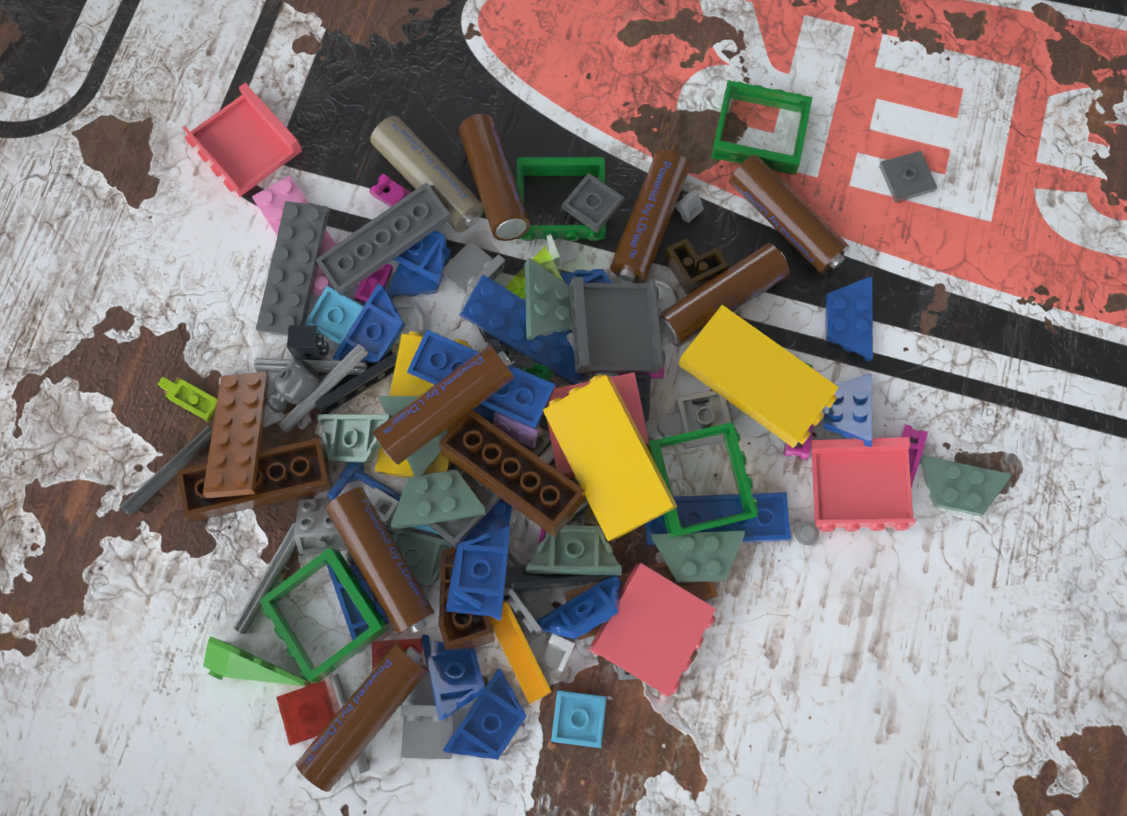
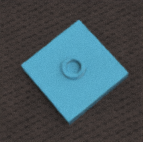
M327 285L304 324L317 326L321 334L341 345L364 306L345 295L340 296L335 289Z
M557 690L551 742L601 748L607 697Z

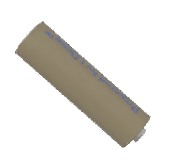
M388 117L377 125L371 135V143L415 189L426 182L450 213L452 219L448 221V224L456 232H463L474 226L484 212L482 202L399 117Z

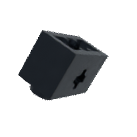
M289 325L287 348L294 359L325 360V355L329 353V344L325 341L324 334H321L317 326Z

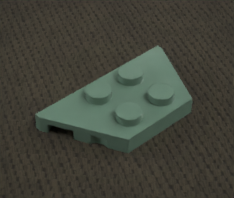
M529 258L525 262L527 339L531 340L539 335L544 334V336H547L554 332L567 331L572 326L569 286Z
M380 396L378 398L386 415L393 416L419 396ZM447 429L407 458L414 476L423 475L428 467L439 457L441 451L438 443L448 433Z
M318 414V422L323 424L325 432L322 434V438L326 444L328 461L372 463L380 448L373 430L391 418L392 415Z
M921 455L919 462L925 474L924 480L930 490L933 506L976 516L984 515L1011 477V474L924 455Z
M457 470L408 477L391 521V528L395 530L485 515L486 511Z
M385 525L419 585L430 587L440 576L441 551L453 548L454 546L443 539L404 529L392 530L391 526Z
M565 525L556 537L547 532L546 538L538 546L531 563H528L526 566L527 574L622 575V567L616 561L613 550L609 543L606 542L605 535L600 526Z
M745 531L700 532L669 538L668 534H652L651 540L653 544L655 543L676 583L723 582L728 577L745 536Z

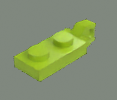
M162 377L157 385L167 391L165 396L175 404L207 422H210L215 415L218 399L182 379H176L173 383Z

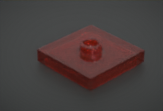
M325 680L276 697L289 746L317 737L335 716Z

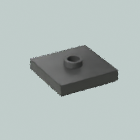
M921 150L881 161L879 164L895 203L934 192L938 188Z
M588 173L564 201L562 209L598 233L623 203L624 197Z

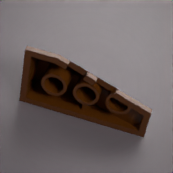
M453 547L441 551L438 626L446 650L473 649L495 642L494 632L488 616L448 612L446 610L456 548Z

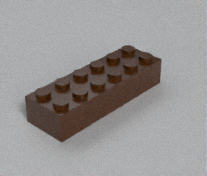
M473 410L458 420L438 443L441 454L553 537L558 535L585 501L584 489Z
M320 438L260 451L255 494L206 498L203 494L207 464L177 470L184 517L192 522L329 491L333 488L325 444Z

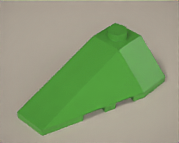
M212 636L208 640L203 667L210 670L209 675L219 680L227 677L309 687L311 683L226 641Z

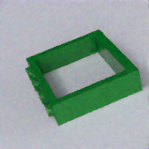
M728 80L711 158L742 164L752 155H757L773 171L796 175L800 165L812 97L804 96L800 93L785 92L781 89L775 90L761 85H750L740 81ZM730 99L801 113L793 155L721 141Z
M517 157V187L523 205L524 176H586L590 173L593 176H598V180L605 184V157ZM606 223L598 233L586 225H530L529 230L518 239L523 241L544 239L547 241V236L551 235L553 241L556 239H566L568 241L588 239L590 241L605 239Z
M733 422L649 441L646 444L672 495L661 448L723 434L743 513L681 528L677 510L674 508L663 514L669 538L758 517V502L756 498H753L751 488H753L752 479L746 473L744 466L747 463L744 451H740L738 443L740 441V433H737Z
M332 547L326 549L259 600L263 606V614L269 620H272L275 625L274 631L281 640H284L288 647L286 649L288 655L297 661L300 666L299 672L301 676L309 682H320L390 629L341 552ZM329 563L370 628L315 668L276 602Z

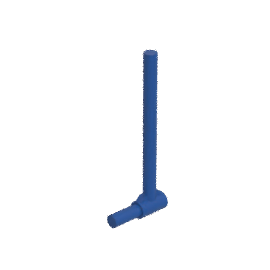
M349 463L340 474L339 480L327 494L330 499L334 500L348 483L360 480L373 489H379L397 501L401 498L400 493L365 473L364 463Z

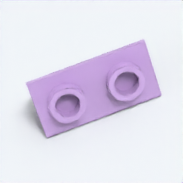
M494 413V426L515 441L535 448L537 437H540L543 432L540 425H538L537 429H534L500 413Z

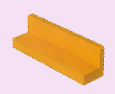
M506 601L503 603L502 620L488 617L528 703L531 704L550 694L551 690Z

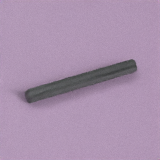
M207 426L121 505L124 512L132 515L175 476L177 470H181L211 442L213 428Z

